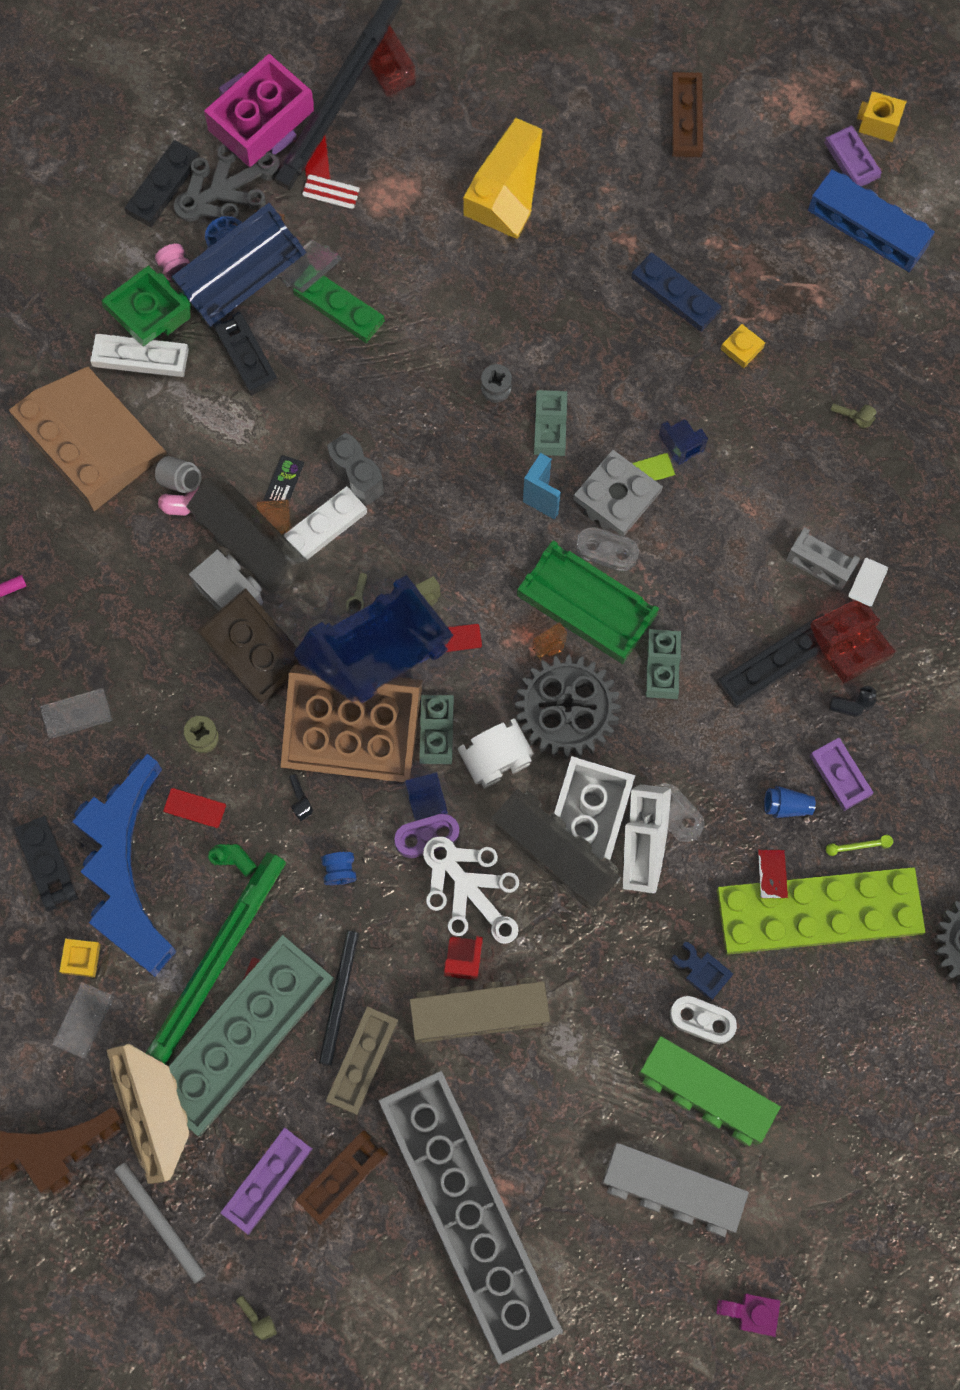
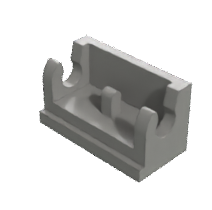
M804 527L791 548L786 561L842 591L860 558L856 555L853 559L809 535L810 530Z

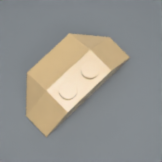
M130 1044L108 1049L107 1055L109 1060H111L112 1082L134 1152L140 1166L145 1170V1178L148 1184L166 1182L172 1178L190 1134L187 1127V1114L181 1107L177 1095L176 1079L171 1074L169 1066Z

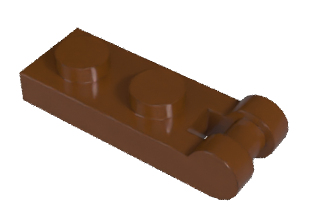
M365 1129L355 1137L296 1199L319 1225H322L389 1155L382 1146L378 1148L370 1140L372 1136ZM359 1150L369 1158L362 1166L353 1158Z

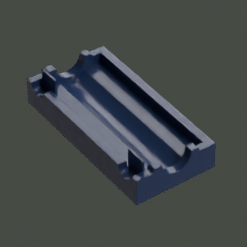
M269 202L175 273L171 279L187 297L206 325L211 327L307 252L299 240L288 230L282 221V217Z

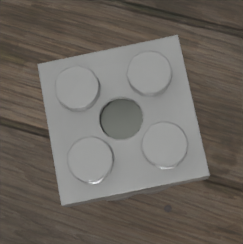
M612 450L574 494L573 500L587 510L590 520L594 521L597 519L602 529L612 528L624 537L661 493L663 486Z

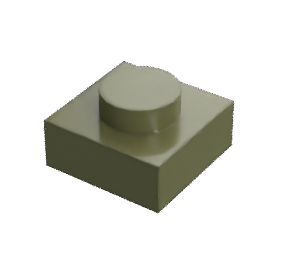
M434 576L406 590V599L412 611L418 608L422 610L433 606L438 601V598L441 597L440 585Z

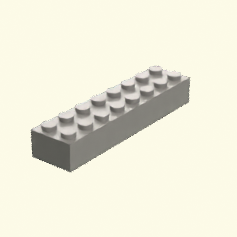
M443 1072L435 1073L379 1100L498 1364L500 1365L563 1333Z

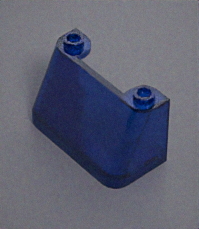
M407 575L393 583L395 588L391 594L378 595L371 605L334 626H331L330 623L324 625L321 622L310 628L294 652L298 662L351 702L359 700L362 704L377 693L376 689L428 658L434 661L441 657L448 650L445 645L453 637V634Z

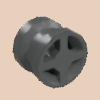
M493 364L486 367L482 372L481 392L488 401L495 403L503 402L511 394L512 376L507 367Z

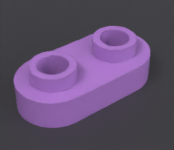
M438 814L404 824L395 834L396 849L402 856L407 858L423 856L425 845L429 840L439 837L437 831L440 828L448 829L449 834L445 838L450 839L455 844L459 837V825L448 814ZM414 837L418 842L414 847H408L405 844L407 838ZM437 847V848L434 850V852L439 851V850H443L444 848H443V847Z

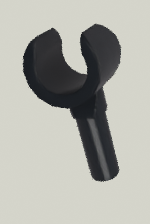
M292 774L289 776L298 801L290 807L299 821H303L313 813V808L302 791L297 775Z

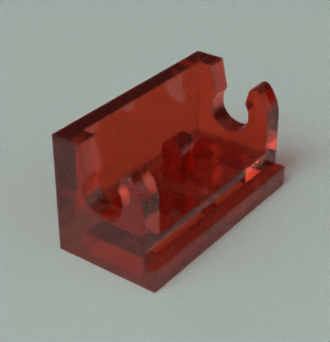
M389 26L386 35L368 63L387 97L416 83L415 65L392 27Z

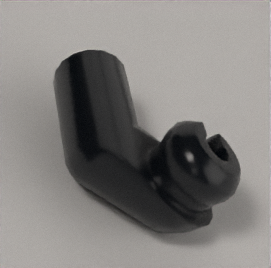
M863 686L860 688V692L850 699L833 695L829 711L852 717L861 716L873 708L876 703L877 692L871 686Z

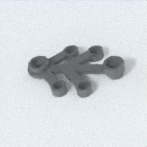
M222 144L217 149L219 162L211 187L201 192L203 180L210 174V167L205 158H195L191 163L193 175L188 191L180 194L174 202L177 216L184 221L194 222L201 216L217 219L226 216L227 212L233 211L235 214L230 217L239 219L238 207L233 203L249 206L255 211L260 210L266 204L265 195L261 190L253 189L246 193L235 189L258 177L264 180L275 179L281 170L279 159L274 154L267 152L252 167L227 179L230 166L236 160V155ZM224 152L232 153L228 157L222 156ZM266 162H272L269 166L263 165ZM198 166H205V169L201 171L196 170ZM255 197L261 198V200L256 203L251 201ZM216 199L231 202L223 205L222 208L209 204ZM186 204H194L192 207H185Z

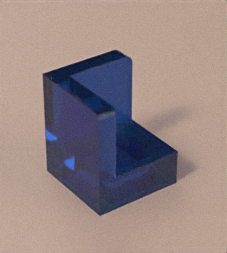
M682 420L673 426L668 421L661 424L659 436L678 465L705 451L708 437L702 428L694 432L687 420Z
M437 772L405 781L415 821L438 814H448Z

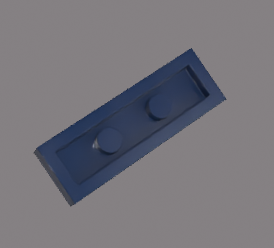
M652 252L632 272L631 278L700 332L721 311L722 306Z

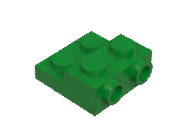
M149 265L102 299V307L143 347L163 332L168 336L191 318V304L187 297L181 292L177 293L170 286L167 278L160 272L156 273Z

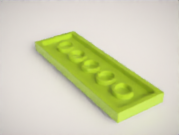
M915 867L787 880L788 898H761L760 883L717 888L726 955L916 936L926 933Z

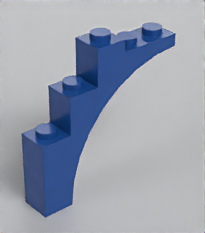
M147 754L143 759H138L131 765L128 770L129 776L121 785L116 784L109 791L105 804L96 797H93L90 802L85 801L76 810L74 815L76 818L72 822L80 831L101 847L98 852L94 850L86 857L81 873L110 897L106 902L104 900L101 901L91 913L93 918L89 923L156 977L177 951L156 930L146 915L135 889L131 867V842L137 813L148 789L162 771L159 763Z

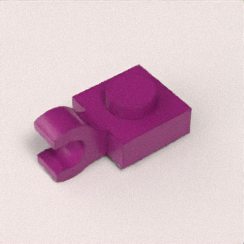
M744 1294L742 1304L718 1300L716 1314L739 1318V1330L775 1337L781 1301Z

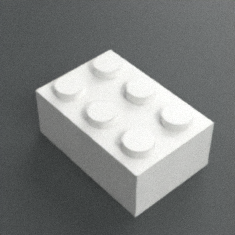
M571 756L543 847L542 858L605 877L635 775Z

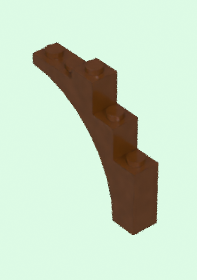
M112 1107L87 1122L60 1131L40 1134L0 1131L1 1182L14 1176L20 1170L18 1165L22 1164L40 1193L49 1194L52 1192L53 1195L60 1193L71 1184L69 1179L76 1174L69 1162L71 1160H74L75 1163L79 1162L93 1151L91 1146L102 1139L106 1142L121 1131L119 1126L125 1122L124 1117L118 1109Z

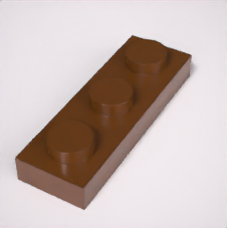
M673 72L672 157H702V73Z

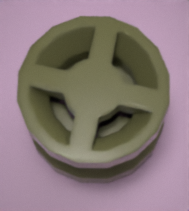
M195 716L186 722L184 737L193 751L207 753L217 746L219 733L210 718Z

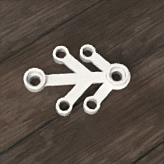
M435 837L429 840L423 851L425 862L432 868L431 888L426 898L427 906L434 911L445 907L447 899L443 893L446 870L455 881L452 918L448 922L449 932L454 936H462L467 932L468 922L465 919L468 896L492 925V937L499 943L512 942L518 935L517 923L510 917H502L478 887L497 888L503 892L511 893L519 886L518 877L510 872L503 875L466 873L456 862H478L483 867H491L498 858L496 851L491 847H484L481 850L456 848L453 842L445 837ZM437 847H443L447 852L446 857L442 860L434 856V850ZM484 851H490L493 854V861L489 864L481 860V854ZM506 876L512 877L515 881V885L511 889H506L503 886V879ZM434 894H439L443 899L439 907H434L430 903V898ZM457 919L464 923V929L460 933L452 930V923ZM504 923L511 927V933L506 937L499 933V927Z

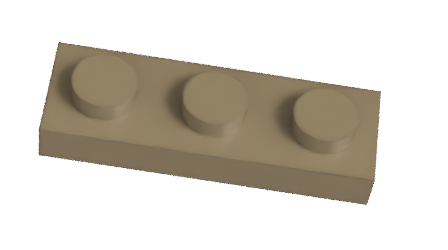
M367 1006L326 1099L327 1103L358 1116L399 1022L398 1019Z

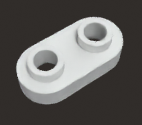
M691 996L677 999L670 1010L671 1022L677 1029L714 1044L728 1042L737 1030L736 1019L729 1011ZM689 1009L693 1014L692 1019L689 1021L682 1019L681 1010ZM713 1022H721L724 1025V1031L716 1033L712 1028Z

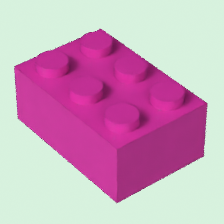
M268 54L204 110L208 131L245 164L252 167L314 111L312 90L272 55Z

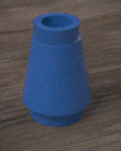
M776 786L774 789L768 788L764 799V810L766 814L772 815L773 818L813 815L815 811V797L780 786Z

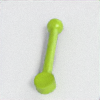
M883 835L879 840L838 846L830 843L826 846V853L829 856H835L838 852L876 846L887 849L893 845V838L889 835Z

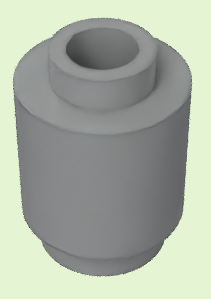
M166 456L157 464L155 478L158 484L181 493H188L199 487L201 472L191 462Z

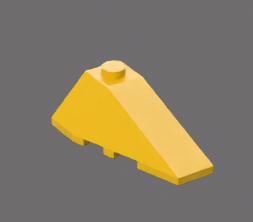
M518 118L514 119L476 173L463 197L464 216L518 239L531 215L542 137L541 128Z

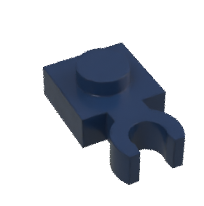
M684 942L682 948L689 953V959L682 961L674 955L671 958V962L677 968L688 969L691 973L685 980L712 1001L732 977L733 973L708 952L700 959L697 956L695 947L689 942Z

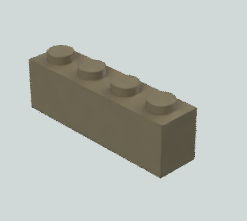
M528 977L516 980L517 985L503 986V982H490L483 984L482 990L470 991L469 986H460L449 989L450 994L436 995V991L416 993V998L410 999L415 1043L549 1026L550 1016L545 981L537 982L536 977Z

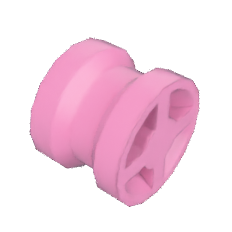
M180 244L167 245L155 255L157 265L163 268L162 273L169 282H174L171 277L190 263V260L184 258L185 252Z

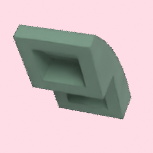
M536 390L534 455L542 453L551 456H565L567 391Z

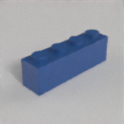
M833 169L812 195L808 211L909 273L928 248L935 233L923 221L915 220L905 214L900 207L887 203L872 190L864 189L854 183L847 175L839 174Z

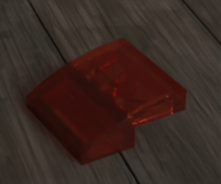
M856 600L812 621L810 624L824 656L843 683L886 662L896 652L876 628L880 619L868 605Z

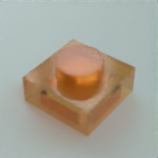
M559 622L534 638L532 649L539 659L546 654L553 656L561 651L565 646L567 631Z

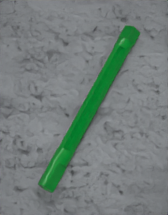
M269 852L266 853L148 1047L146 1054L164 1064L167 1063L286 865V861Z

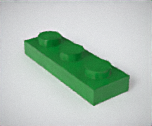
M312 267L293 288V293L296 297L366 344L385 322L384 315Z

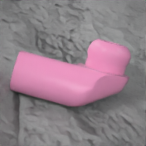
M198 487L196 490L186 493L185 496L163 494L158 499V506L165 514L186 516L206 496V493Z

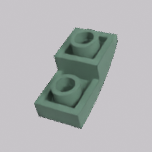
M649 629L646 697L678 699L681 631Z
M421 695L420 764L452 765L454 695Z

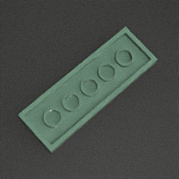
M284 935L278 939L169 1066L170 1072L177 1082V1095L181 1107L187 1114V1127L198 1137H201L334 980L329 973Z

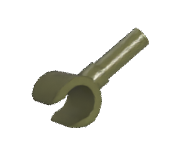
M834 403L831 407V411L852 418L856 425L863 429L868 428L876 419L875 415L877 412L870 405H864L859 412Z
M360 573L354 596L350 597L346 602L348 613H350V607L354 602L361 603L360 616L366 611V605L363 601V592L367 580V574Z
M244 1296L236 1300L237 1304L249 1318L253 1332L258 1338L266 1340L277 1334L270 1316L259 1320Z

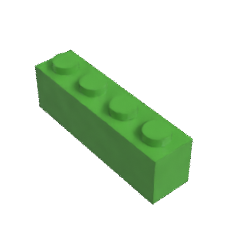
M662 1036L657 1040L638 1074L644 1078L642 1084L657 1093L664 1090L673 1095L674 1097L671 1100L673 1103L687 1111H690L691 1107L703 1113L701 1119L718 1129H720L721 1125L733 1131L732 1137L748 1147L752 1143L755 1145L762 1143L781 1106Z

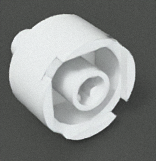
M516 719L510 720V727L508 728L503 722L472 738L473 744L467 750L464 744L457 749L476 785L481 783L484 789L501 780V773L511 769L514 774L530 765L532 761L530 757L534 753Z

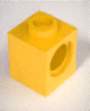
M872 91L869 102L862 101L857 119L862 120L859 133L893 142L907 101Z

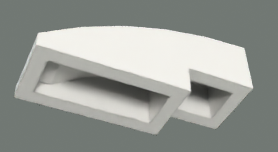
M640 784L631 789L630 822L625 825L623 889L655 893L657 891L668 831L671 788Z

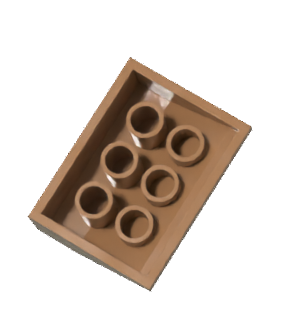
M88 366L32 391L9 409L18 428L94 512L167 454L162 446Z
M294 665L289 672L280 768L410 783L423 680Z

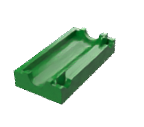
M554 540L542 553L533 571L527 574L517 589V597L622 665L659 611L657 606L648 604L643 600V597L571 551L562 549Z

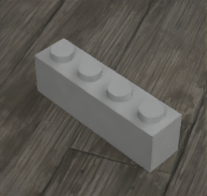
M616 1143L602 1181V1185L608 1187L607 1193L623 1200H626L628 1195L641 1199L640 1206L659 1212L660 1208L663 1207L674 1212L672 1218L692 1225L694 1219L707 1224L706 1231L725 1237L727 1232L736 1233L749 1194L748 1191L620 1143Z

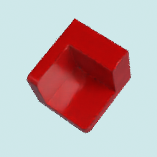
M476 936V940L451 937L449 939L444 969L445 977L478 981L483 937Z

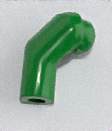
M218 844L208 852V859L213 865H235L244 877L250 876L258 868L238 844Z

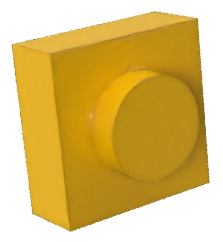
M741 324L722 344L721 350L741 367L745 368L764 348L765 342Z
M65 939L60 973L95 978L101 944L99 942Z

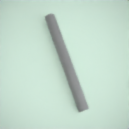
M123 1163L118 1166L114 1172L195 1284L206 1276L205 1272L128 1165Z

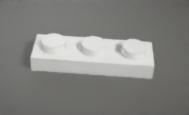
M96 334L91 364L92 367L184 377L189 349L188 345L184 343L152 340L143 347L135 338Z
M346 486L276 540L274 547L295 570L367 514V508Z

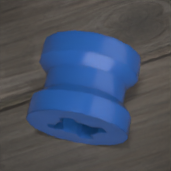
M337 852L321 857L322 865L326 867V874L323 877L325 885H344L357 880L356 872L352 870L354 853Z

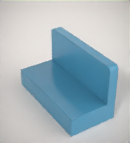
M540 453L524 478L523 502L555 519L559 512L561 492L548 485L552 459Z

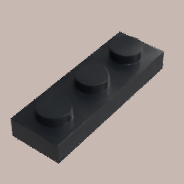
M173 140L125 206L126 214L151 228L191 174V163L195 158L200 157L199 153Z

